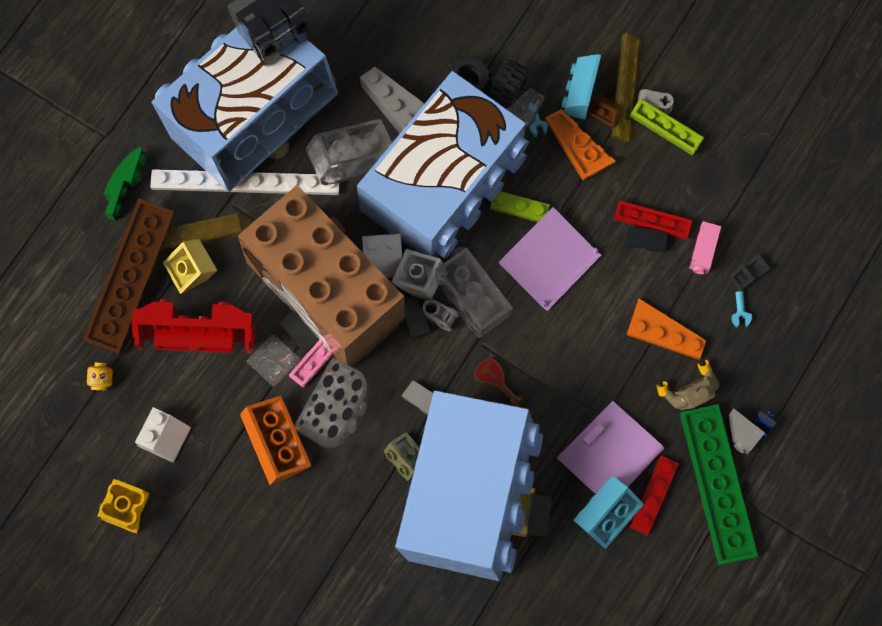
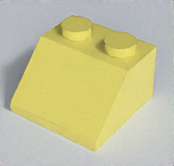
M200 239L182 242L163 262L180 294L206 282L217 271Z

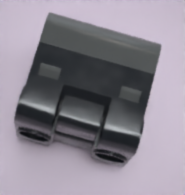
M234 0L227 5L237 31L265 67L280 57L279 53L295 41L300 44L313 35L306 11L299 0Z

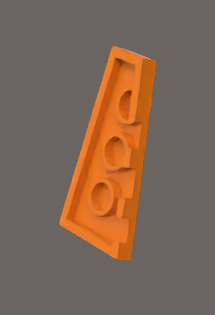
M562 109L545 117L549 128L583 181L615 164L616 161L609 157L601 146L591 140V137L586 132L584 133L578 127V124Z
M638 299L627 336L700 360L706 342L705 339L641 299Z

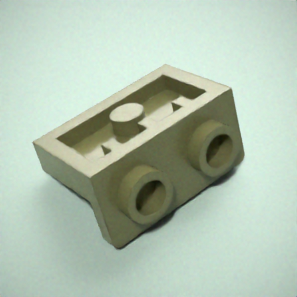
M405 432L391 441L385 448L384 453L407 481L413 477L420 448L410 435Z

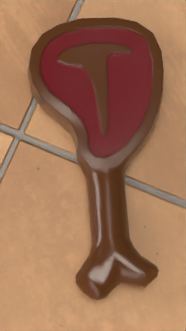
M487 358L478 364L474 371L476 381L499 389L510 400L511 406L519 407V402L524 400V396L515 395L506 386L505 374L501 365L493 358Z

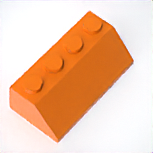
M281 396L247 406L242 411L240 416L269 485L287 480L311 467Z

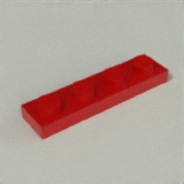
M620 200L614 217L616 221L645 229L666 232L670 236L685 240L688 238L692 220Z
M660 456L641 499L644 505L635 514L630 528L648 536L679 463Z

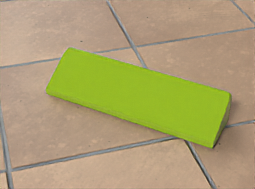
M640 98L630 114L631 118L691 155L695 153L704 139L703 136Z

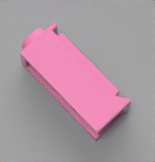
M702 222L689 267L693 272L707 274L710 270L721 226Z

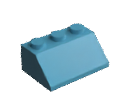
M601 55L578 57L576 64H572L570 74L573 75V78L568 80L566 91H569L568 97L564 96L562 107L565 108L564 112L568 116L585 120Z
M612 475L598 493L591 498L585 508L578 513L574 521L606 549L641 509L644 503L627 486Z

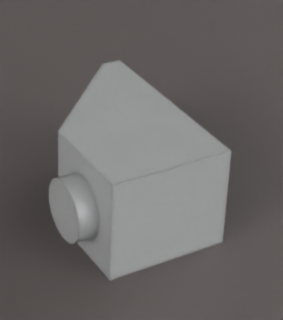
M733 409L728 415L731 440L739 452L748 454L765 433Z

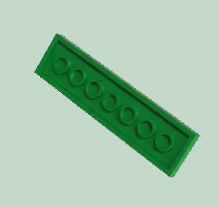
M719 404L681 412L680 417L718 566L757 558L758 554Z

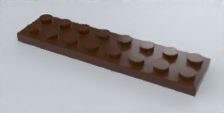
M138 199L84 335V342L117 354L121 353L132 325L133 309H138L175 211Z

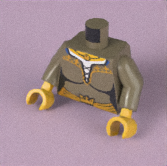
M705 360L706 365L700 366L698 363V368L701 374L704 375L703 377L674 392L669 391L668 383L663 381V387L657 385L659 396H665V399L676 409L686 410L716 396L714 392L719 388V381L714 375L708 360Z

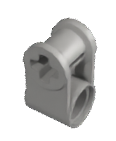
M648 89L640 90L638 101L642 98L667 115L671 113L674 99L670 94Z
M429 299L423 304L422 311L425 319L450 332L452 330L453 322L460 316L456 310L434 299ZM433 306L436 312L428 313L426 308Z

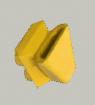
M113 479L112 484L108 487V493L104 502L100 505V511L97 516L101 517L103 521L137 533L141 513L150 493Z

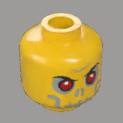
M95 362V366L88 368L87 385L91 386V390H107V387L112 385L113 370L110 367H106L107 363Z

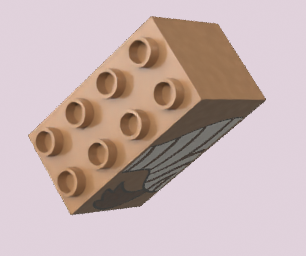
M298 185L238 235L247 264L284 304L302 319L348 372L405 322L403 294Z

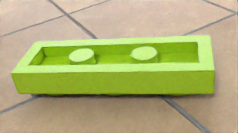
M500 191L492 201L490 209L539 222L548 212L550 205Z

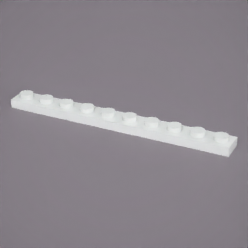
M152 170V190L228 192L207 171ZM251 172L230 192L287 194L298 185L306 194L339 195L340 176Z

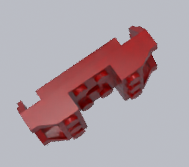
M159 300V302H152L140 309H133L132 330L135 347H138V349H143L147 339H154L153 345L156 350L234 353V343H245V349L250 354L255 349L257 327L253 326L252 313H245L228 302L213 304L212 319L205 316H199L197 319H189L188 316L183 315L180 316L174 303H171L170 300Z

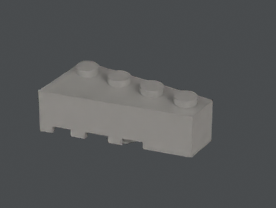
M376 67L360 77L361 87L399 134L424 105L422 101Z

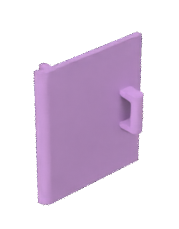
M552 207L498 263L548 311L601 254Z
M612 401L557 459L593 493L597 494L612 475L628 487L664 450V447Z

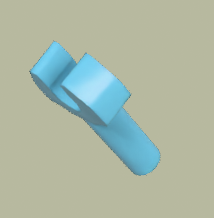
M529 103L528 109L533 121L532 125L529 126L530 133L537 137L536 128L541 127L544 135H546L548 129L547 121H541L535 103Z
M738 291L736 292L737 312L732 315L731 319L735 327H738L739 318L742 317L745 319V326L748 327L752 320V314L745 311L743 292Z

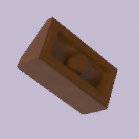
M601 95L591 96L587 114L612 128H616L626 109Z

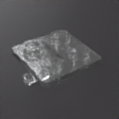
M271 335L250 356L247 363L271 386L275 387L298 364L300 359L275 335Z

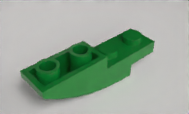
M142 147L136 148L120 163L106 186L104 196L109 200L105 214L110 220L116 221L117 215L120 216L122 212L121 203L123 198L127 196L128 187L134 188L135 184L140 180L141 172L139 171L141 165L144 166L146 162V155Z

